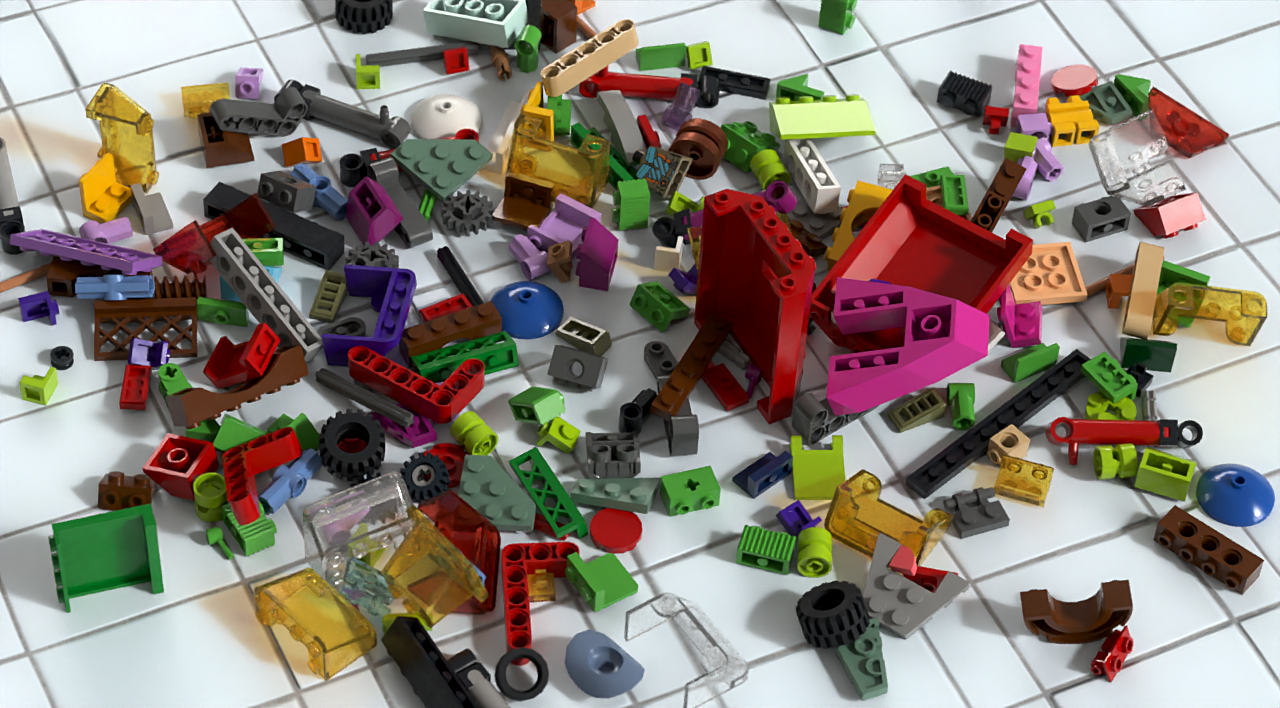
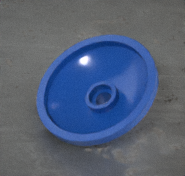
M532 281L514 282L500 288L490 300L502 317V332L506 331L513 338L537 339L552 333L563 319L564 307L561 298L553 289L541 283Z
M1220 464L1211 467L1201 475L1196 488V497L1204 512L1214 520L1234 527H1248L1264 521L1272 512L1275 502L1274 491L1268 480L1256 470L1240 464Z

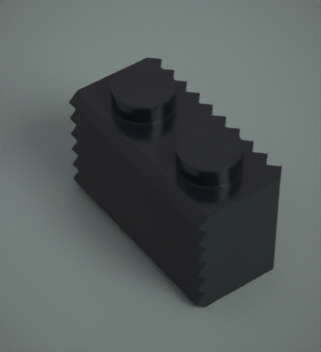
M949 71L939 87L937 102L945 107L961 110L965 114L981 117L985 107L990 102L992 86L991 84L988 85L982 81L974 80V78L970 79V77L965 75L962 76L956 72Z

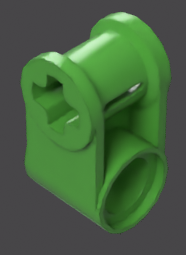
M167 363L159 368L158 376L161 380L159 392L163 396L166 405V396L185 388H193L178 365Z

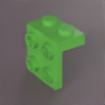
M733 122L731 124H722L720 127L728 139V149L724 158L745 172H752L750 161L757 153L767 149L779 150L780 144L775 141L776 138L773 135L762 133L757 129L758 126L752 122Z
M1163 260L1153 316L1186 328L1191 327L1205 298L1210 276Z
M577 552L567 556L565 574L594 613L638 592V584L613 553H607L586 564Z

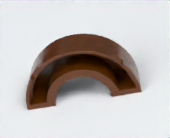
M1129 580L1101 583L1100 590L1094 596L1078 602L1056 600L1049 595L1047 589H1032L1020 592L1023 619L1028 630L1035 636L1039 634L1046 636L1048 642L1057 644H1085L1106 638L1113 634V629L1118 625L1123 627L1130 619L1133 611Z

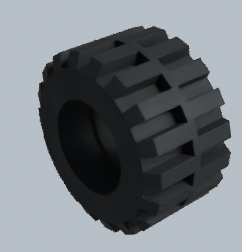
M335 0L336 20H338L340 26H344L345 30H352V33H375L377 30H383L385 26L390 24V20L393 18V0Z
M346 409L345 414L339 411L336 413V418L330 416L327 419V425L323 424L321 428L319 451L324 467L327 466V471L331 475L336 473V478L342 480L343 477H347V481L353 482V478L360 477L364 480V475L369 473L372 476L374 475V469L379 470L381 461H384L386 439L384 429L381 428L379 420L373 421L372 414L363 415V410L359 409L357 413H353L352 409ZM356 437L363 440L367 447L358 453H347L337 445L346 438Z
M848 581L822 583L802 595L803 598H800L797 602L796 614L804 637L809 644L816 648L828 649L833 647L834 649L842 645H848L851 641L860 638L859 636L866 632V628L870 624V617L860 588Z

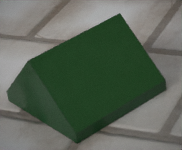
M1121 337V368L1128 369L1131 365L1136 366L1139 362L1147 366L1149 371L1171 372L1177 351V343Z

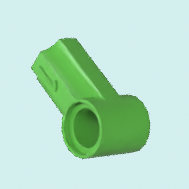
M526 25L522 28L514 44L517 51V67H519L520 72L524 73L536 71L538 68V47L542 34L537 27L532 25Z
M974 383L947 384V405L951 407L952 426L961 431H966L975 425Z

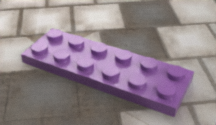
M36 229L10 235V244L20 246L22 251L31 252L37 250L43 256L59 255L61 260L74 261L76 259L80 260L82 265H101L103 270L119 269L125 275H136L137 271L150 272L152 268L162 266L163 256L46 229Z

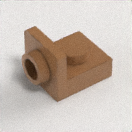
M570 240L550 246L548 250L547 265L561 283L570 281V274L573 268L571 260L573 244Z

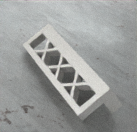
M526 91L521 103L510 101L487 147V150L493 154L492 160L481 170L503 175L522 136L523 118L520 117L523 104L528 102L530 91Z

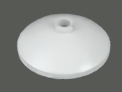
M439 94L421 101L414 108L411 115V126L414 133L420 139H442L455 136L459 130L467 128L479 133L482 126V116L478 107L468 99L453 94Z

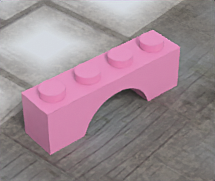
M1019 45L1010 127L1015 128L1017 115L1037 113L1043 47Z

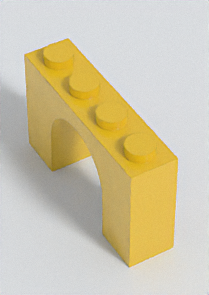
M859 180L855 189H850L847 198L849 205L847 208L842 209L840 215V222L842 223L840 228H835L832 237L834 244L832 247L827 248L825 254V261H828L827 271L833 268L854 241L853 231L859 225L868 222L893 190Z

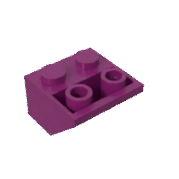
M367 176L349 192L346 219L364 246L365 242H368L370 245H374L375 241L379 243L404 219L384 187Z
M590 218L588 227H583L581 236L583 245L578 244L576 259H580V261L577 262L575 275L579 276V287L608 291L618 257L619 240L597 219Z

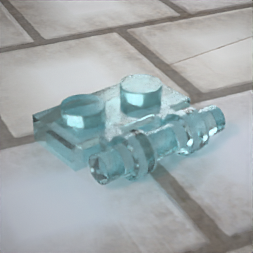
M352 556L347 561L343 581L351 585L352 588L344 584L339 594L346 597L349 603L353 605L359 604L368 609V613L373 616L379 615L384 617L386 614H390L391 609L383 604L389 606L395 600L398 581ZM363 592L366 593V594H368L369 596H371V597H373V598L371 599V598L365 596V595L363 594Z

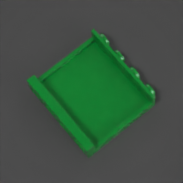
M151 504L52 524L53 535L48 536L51 552H55L51 553L56 586H60L56 587L58 601L59 603H65L67 613L71 612L70 598L150 582L153 595L164 592L157 527Z

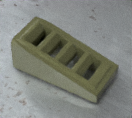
M329 270L325 271L310 310L309 318L334 322L348 292L345 274ZM320 307H323V308L331 309V311H327V310H323V309H319V308H320Z
M573 317L568 318L555 331L558 337L577 349L598 356H602L612 345L609 331Z
M932 388L892 409L887 413V416L899 433L944 417L946 404L937 391ZM901 415H904L907 421L904 422Z

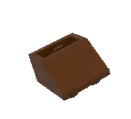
M542 0V37L540 42L555 54L576 42L577 7L568 0Z
M211 113L197 114L199 138L207 168L254 161L248 133L223 131L218 127Z

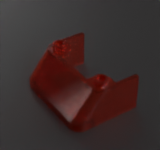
M254 193L224 215L200 226L196 220L191 222L155 247L153 251L155 255L162 256L163 262L186 274L193 273L194 276H197L208 269L207 266L211 264L209 260L216 256L215 251L210 245L214 236L233 228L241 239L261 238L274 229L276 225L257 193Z
M451 489L419 504L417 509L435 523L434 540L445 538L453 547L458 548L486 576V579L484 580V587L478 593L469 592L449 576L447 572L442 570L409 585V591L432 609L441 613L484 615L493 611L496 604L501 536L496 526Z

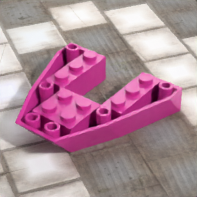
M837 277L834 319L842 335L898 327L906 328L904 347L830 356L826 398L835 416L860 413L934 384L988 356L990 315L959 300L908 286Z

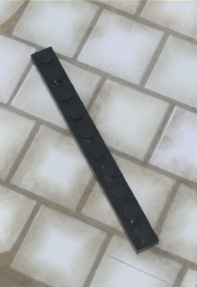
M1078 349L1074 350L908 476L906 485L923 499L929 497L988 451L991 437L1011 424L1019 428L1084 378L1085 375L1081 372V365L1091 359Z

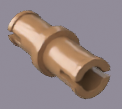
M489 45L492 54L491 62L493 67L496 68L498 78L505 80L504 74H506L507 80L510 79L512 71L509 66V55L505 52L504 48Z

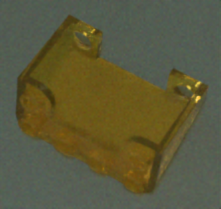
M520 113L513 128L506 175L511 171L555 183L553 202L562 193L593 208L608 183L610 141L587 134L580 148L575 149L536 137V134L542 126L543 120ZM525 123H530L534 127L525 129ZM598 144L601 148L591 150L588 148V145Z
M1181 282L1174 283L1156 296L1153 313V335L1170 336L1174 334L1178 328V316L1225 322L1226 336L1229 341L1237 345L1251 346L1267 318V302L1263 295L1254 291Z
M312 568L302 569L257 586L254 589L255 594L253 597L256 605L255 616L262 625L266 624L270 627L276 623L284 625L294 640L301 641L307 647L309 658L307 663L310 670L316 675L319 674L326 681L377 646V634L371 622Z

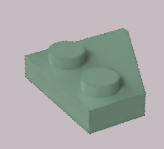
M1112 81L1094 87L1090 92L1079 96L1082 101H1088L1089 109H1091L1093 116L1111 126L1133 118V111Z

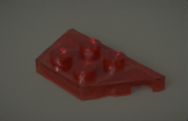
M1154 86L1149 91L1150 134L1190 159L1225 142L1230 135Z

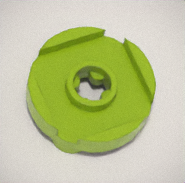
M1099 391L1089 395L1084 414L1085 419L1135 420L1137 409L1134 402L1127 396L1113 404ZM1107 410L1114 411V412H1115V415H1111L1110 412H1105V411H1107Z

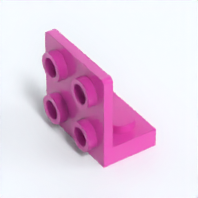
M1008 285L999 297L1001 307H997L998 320L1003 322V331L1006 333L1004 335L1005 339L1009 338L1012 348L1041 344V302L1016 304Z

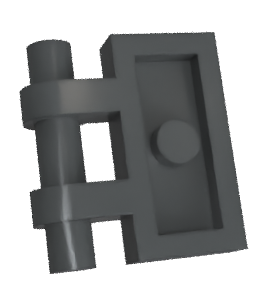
M980 487L974 489L972 493L965 495L958 493L952 495V498L943 501L946 510L953 508L956 510V512L951 513L950 521L961 539L1009 526L1010 519L1000 501L997 500L990 503L988 501L989 498L995 497L993 487L986 489ZM974 502L978 505L972 508H967L966 506Z

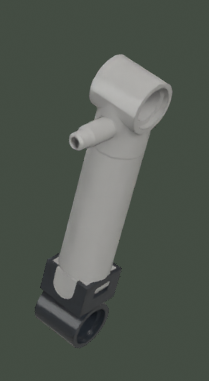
M0 137V239L4 252L17 255L24 251L20 250V246L10 244V235L25 232V226L18 203L6 142Z
M467 648L446 659L479 708H511L491 683L489 672L481 662L478 663L476 656L470 649Z

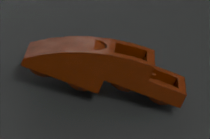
M1005 158L970 222L993 232L1026 168Z

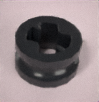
M66 346L54 348L50 353L52 367L56 368V370L69 369L74 363L73 350Z

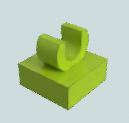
M703 41L686 45L689 69L713 65L710 42Z
M1052 199L1031 205L1023 213L1026 220L1033 219V225L1037 229L1042 226L1041 218L1046 220L1047 226L1053 223L1054 219L1050 212L1056 207Z

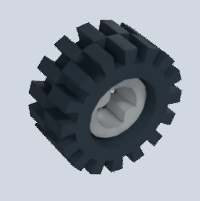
M423 452L418 453L419 458H415L412 455L410 457L411 462L405 461L403 463L405 469L401 468L400 470L402 476L399 477L403 489L410 499L413 498L417 503L421 500L423 504H427L428 499L432 503L436 502L434 497L438 496L441 499L443 497L442 491L447 492L449 489L447 484H450V475L445 464L437 455L433 457L432 453L427 452L426 456H424ZM422 473L425 475L431 474V478L428 482H425L424 480H421L419 482V476H421Z

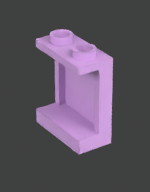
M560 193L555 198V209L544 219L540 228L530 225L527 228V237L538 250L545 251L546 253H548L550 246L570 240L573 244L572 260L576 256L578 244L583 245V241H581L583 227H588L590 218H595L601 223V213Z

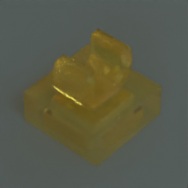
M546 569L535 570V574L527 575L529 603L556 601L553 573H546Z

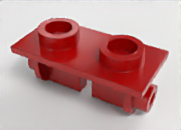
M1126 625L1122 631L1113 630V634L1108 636L1102 644V651H1098L1091 662V671L1096 675L1106 674L1110 683H1112L1116 674L1120 672L1125 658L1133 649V639Z

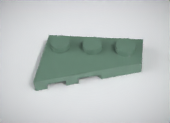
M660 478L578 479L571 491V500L576 503L647 514L660 488Z
M878 617L869 620V627L866 628L864 634L859 636L860 638L851 641L848 645L834 648L862 701L886 694L888 690Z

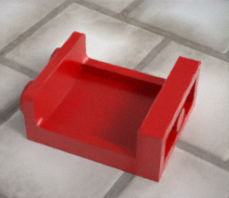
M266 323L258 324L252 337L247 342L234 345L227 336H223L216 345L203 373L217 389L261 377L280 339Z

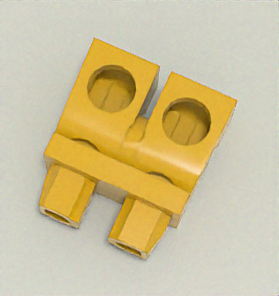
M1079 95L1070 96L1067 98L1066 103H1060L1056 97L1047 99L1045 114L1048 122L1052 123L1053 133L1052 136H1049L1052 147L1073 145V141H1075L1076 145L1096 143L1100 126L1098 121L1093 118L1088 101H1082ZM1086 131L1089 135L1081 137V132ZM1063 133L1066 135L1065 139H1058L1059 134Z

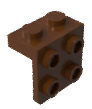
M509 171L506 175L504 197L493 212L492 219L501 224L519 227L526 231L530 225L540 228L552 209L555 183Z

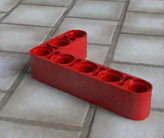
M355 346L348 352L349 375L353 379L440 424L451 422L485 385L484 363L479 359L471 358L464 361L439 386L367 347Z
M285 427L227 450L222 455L227 501L239 525L250 524L260 517L255 475L292 461L302 455V447L292 427Z
M572 542L508 544L502 549L501 573L506 652L522 647L532 649L528 579L567 577L565 574L567 556L575 552L579 555L580 552L576 544ZM518 658L510 663L515 666H523L529 663L530 660Z

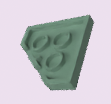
M407 139L391 153L390 157L394 159L398 166L443 202L492 160L493 154L476 140Z
M465 455L453 521L454 527L463 529L533 531L537 508L532 499L492 456Z

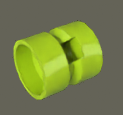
M771 149L763 150L757 153L750 161V168L756 179L759 180L758 182L763 190H766L775 181H783L789 186L791 176L776 151Z
M473 411L460 415L450 429V435L461 446H465V450L470 455L488 456L495 449L499 441L498 435L488 425H485V422Z
M1132 443L1117 444L1115 449L1111 445L1096 446L1093 452V465L1096 477L1099 480L1113 479L1116 474L1120 478L1135 477L1138 470L1135 446Z
M208 472L197 477L193 484L195 512L203 521L218 522L222 520L221 506L228 503L225 477L218 473Z
M811 527L799 533L797 569L802 575L810 578H819L826 576L832 570V535L826 529Z

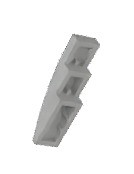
M620 90L598 92L597 101L605 112L604 122L612 132V144L627 166H637L638 164L632 161L634 153L638 149L647 152V149L628 103Z

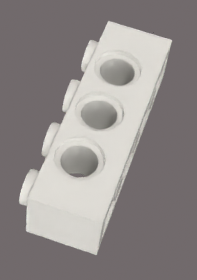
M786 139L782 162L813 213L826 214L837 212L841 187L811 139Z

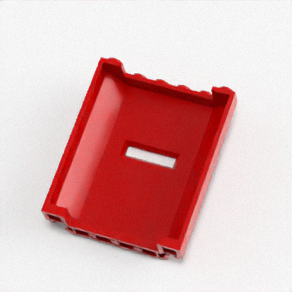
M905 174L812 293L809 316L834 344L840 347L844 346L853 353L904 347L906 327L842 335L834 319L837 277L862 281L876 279L890 282L893 285L908 286L959 300L987 314L1031 256L1033 239L1013 229H1010L1007 233L1006 240L927 200L926 184Z
M724 189L704 197L694 324L700 330L710 313L733 323L729 334L741 350L750 356V362L761 368V376L770 387V395L758 400L756 406L770 425L792 415L796 398L800 392L816 263L811 256H808L802 248L800 241L793 237L786 223L778 218L774 208L768 205L763 197Z

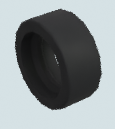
M522 647L510 650L500 658L495 668L494 677L496 686L503 695L511 700L525 701L533 699L543 692L548 684L549 670L547 662L541 654L533 649ZM515 659H528L537 668V681L529 690H515L506 680V668Z

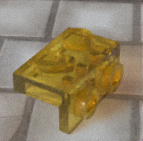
M228 82L181 87L184 117L197 118V114L210 113L209 108L213 102L219 99H230Z
M1003 455L1001 467L994 485L995 494L1044 507L1054 468L1018 457Z

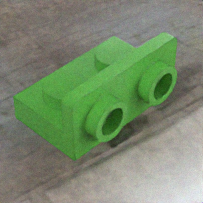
M562 95L557 97L548 96L547 109L553 110L554 135L568 136L570 135L572 101L562 99Z
M658 281L638 284L630 301V306L660 332L667 330L671 320L685 318L690 312L688 306Z
M1105 351L1081 365V372L1113 404L1126 396L1131 400L1135 399L1138 386L1135 378L1127 374L1120 367L1118 361L1111 358Z

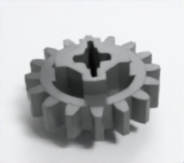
M467 190L466 194L457 191L456 197L449 195V201H443V207H441L443 224H448V230L455 228L456 234L464 231L465 235L468 236L473 231L477 235L479 229L486 231L487 225H492L493 202L488 201V196L486 195L479 197L478 191L474 195L471 194L470 190Z
M375 241L374 245L365 242L364 247L357 244L356 251L349 250V256L345 258V265L399 268V257L395 255V250H388V244H384L381 247L377 241Z

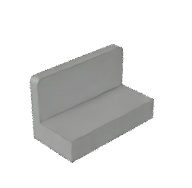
M140 183L130 185L132 203L145 235L173 229V222L161 193L145 196Z

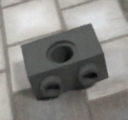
M282 171L261 173L257 197L291 212L310 210L313 207L316 186Z
M1115 194L1075 206L1071 224L1086 243L1126 231L1131 212L1119 196Z
M555 345L547 375L553 376L554 382L568 385L569 381L578 383L577 388L592 392L593 388H601L608 358L563 345ZM575 362L582 365V373L579 376H576L572 371V366Z

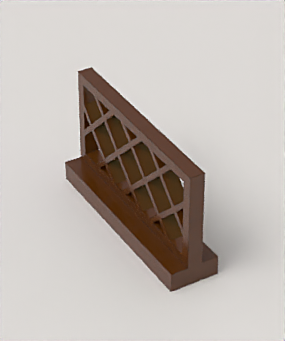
M196 297L94 301L95 361L128 360L129 350L125 347L130 343L131 339H140L138 335L145 329L154 334L148 341L156 342L160 339L161 341L168 342L170 358L197 357L198 316ZM192 319V324L185 330L176 324L180 320ZM163 320L167 323L160 331L151 326L154 321ZM112 322L116 325L108 333L100 328V323ZM129 322H139L141 326L134 332L125 326ZM171 328L179 333L173 341L164 336ZM120 330L128 335L121 343L112 338ZM185 338L192 343V349H180L176 345ZM107 341L115 346L111 352H100V347Z

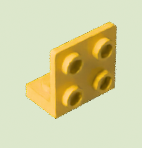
M538 81L535 88L529 92L527 104H523L520 117L523 118L521 135L524 136V146L551 152L554 147L553 110L543 108V82Z
M110 153L99 159L79 180L83 216L100 224L114 220L132 202L131 188L116 182L113 155Z

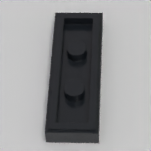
M708 66L702 67L699 79L703 76L717 78L720 82V91L763 100H766L771 81L770 78Z

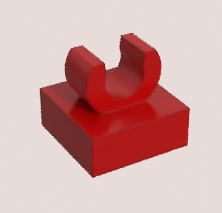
M465 46L442 50L446 74L470 70L467 48Z
M985 107L983 125H990L989 134L999 135L1000 126L1006 127L1009 108Z

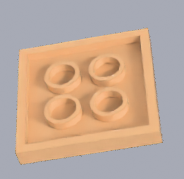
M1070 242L1033 245L1031 256L1009 284L1016 304L1038 301L1041 302V305L1085 302L1088 296Z

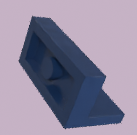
M787 451L777 457L769 452L732 477V481L750 497L755 499L791 474L793 456Z

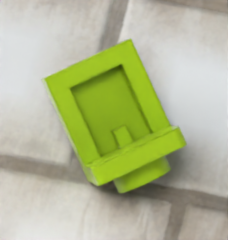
M675 191L670 198L665 213L674 217L673 213L690 209L692 212L703 210L704 196L696 203Z
M557 416V418L549 420V423L545 422V425L539 426L537 430L539 436L536 444L542 446L546 441H549L569 454L574 450L581 431Z

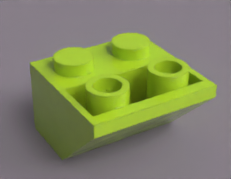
M1146 447L1134 487L1185 502L1197 461Z

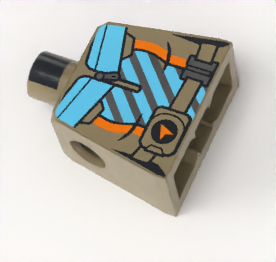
M650 146L647 152L638 149L632 157V161L640 165L636 173L637 178L640 180L646 179L648 187L660 197L670 199L675 191L678 192L693 160L690 157Z

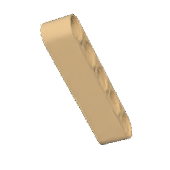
M630 19L616 22L542 69L541 78L546 95L557 97L564 94L636 48L639 42L634 22Z
M1141 241L1138 245L1122 334L1144 340L1148 338L1153 319L1164 247Z

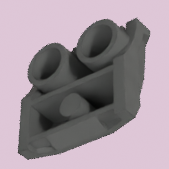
M632 431V433L586 432L588 474L595 479L634 478L641 473L637 431Z

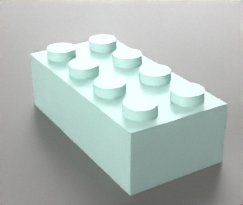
M431 0L423 10L428 34L488 44L500 48H509L519 36L522 28L529 23L526 0Z

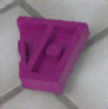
M401 403L396 405L414 415V423L410 424L409 427H403L376 412L370 413L373 415V421L379 420L384 431L411 448L437 440V434L428 418Z

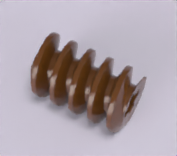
M194 275L192 282H189L188 277L184 276L182 283H179L177 276L173 277L172 283H169L167 276L163 277L162 283H159L157 276L154 277L155 299L196 297V300H198V297H207L206 275H204L202 282H199L197 275Z

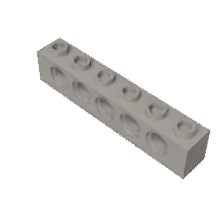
M233 228L214 236L203 254L259 324L266 323L279 337V348L289 345H301L305 362L313 360L323 347L322 338Z

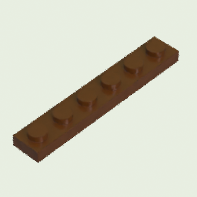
M710 313L653 401L649 412L670 421L671 416L678 415L730 333L733 326L732 322Z

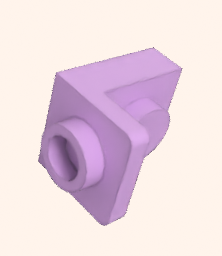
M239 68L235 75L236 98H259L263 69Z

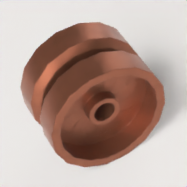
M693 118L681 125L669 151L692 158V163L685 176L696 180H703L712 177L717 171L728 149V139L718 125L705 119Z

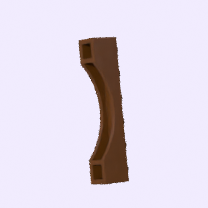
M301 345L283 346L275 350L261 377L247 380L232 391L220 394L203 388H185L165 398L174 427L185 426L186 430L199 427L202 420L206 419L209 421L221 417V412L225 410L231 412L240 409L241 403L258 401L264 393L273 394L281 391L280 386L297 384L301 382L300 378L308 375L309 372Z

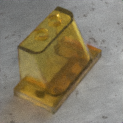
M414 504L405 510L413 527L384 566L381 574L389 585L387 589L396 600L399 598L403 600L401 603L410 615L415 613L429 628H432L470 597L474 596L481 603L489 595L473 564Z

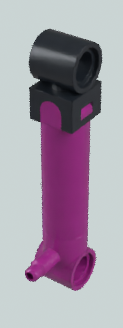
M775 181L766 190L752 194L763 197L767 204L771 205L775 212L780 214L791 212L797 205L795 194L783 181ZM690 209L673 213L674 220L667 216L661 217L654 223L652 228L654 236L664 247L676 248L678 236L683 237L685 245L701 241L703 210L692 212Z

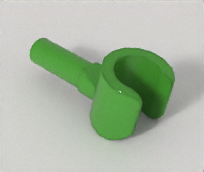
M221 528L207 529L206 539L208 544L218 543L229 560L233 559L234 554L226 545Z

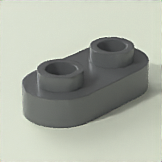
M350 317L324 325L318 329L317 333L321 338L322 334L365 337L366 325L362 319Z
M652 341L645 346L644 360L655 379L657 380L658 375L672 374L678 362L669 347L660 341Z

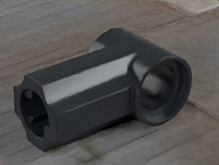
M650 388L642 390L631 403H625L621 406L618 425L620 433L637 431L639 434L641 432L642 424L653 414L649 411L657 397L655 391Z

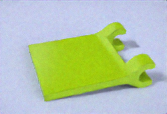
M791 435L789 447L790 454L793 456L792 473L795 500H847L842 435H832L831 450H802L801 435Z

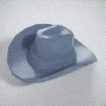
M591 629L577 633L566 648L565 666L568 674L577 687L587 695L595 698L619 696L634 688L643 678L645 669L604 633Z

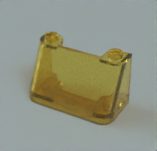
M104 82L85 109L86 118L99 120L102 147L97 153V157L102 159L107 153L112 154L116 182L128 188H131L130 185L140 183L143 192L147 194L152 185H156L159 178V172L156 171L152 130L154 121L148 111L117 86Z
M864 469L837 486L825 518L824 527L831 533L832 538L870 558H873L878 535L882 533L901 545L908 547L915 556L917 566H921L947 532L954 515L942 509L935 508L927 512L922 521L879 499L882 491L881 481L877 476Z

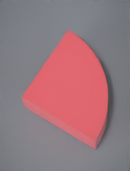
M901 545L890 562L889 567L894 572L914 576L917 571L915 556L908 547Z

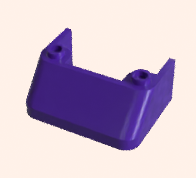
M359 265L344 266L349 296L370 297L372 309L380 314L373 337L322 334L327 365L348 367V352L355 346L367 347L385 357L399 344L417 286L416 276L412 270Z

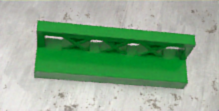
M579 122L571 126L570 143L616 191L618 181L638 179L636 176L637 171L633 166H627L618 151L594 127L586 130Z
M506 331L411 356V363L418 372V375L434 383L444 382L464 361L471 358L479 359L484 363L485 375L519 366L516 343Z
M537 447L509 461L511 468L558 539L572 531L576 533L579 539L589 534L585 519ZM530 460L532 471L520 470L518 466ZM534 479L541 480L544 485L543 490L532 488ZM546 497L553 498L557 504L556 508L544 506ZM558 516H564L568 524L558 528L556 525Z

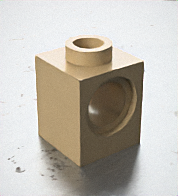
M1011 424L990 438L987 456L993 463L1006 470L1027 456L1030 439Z

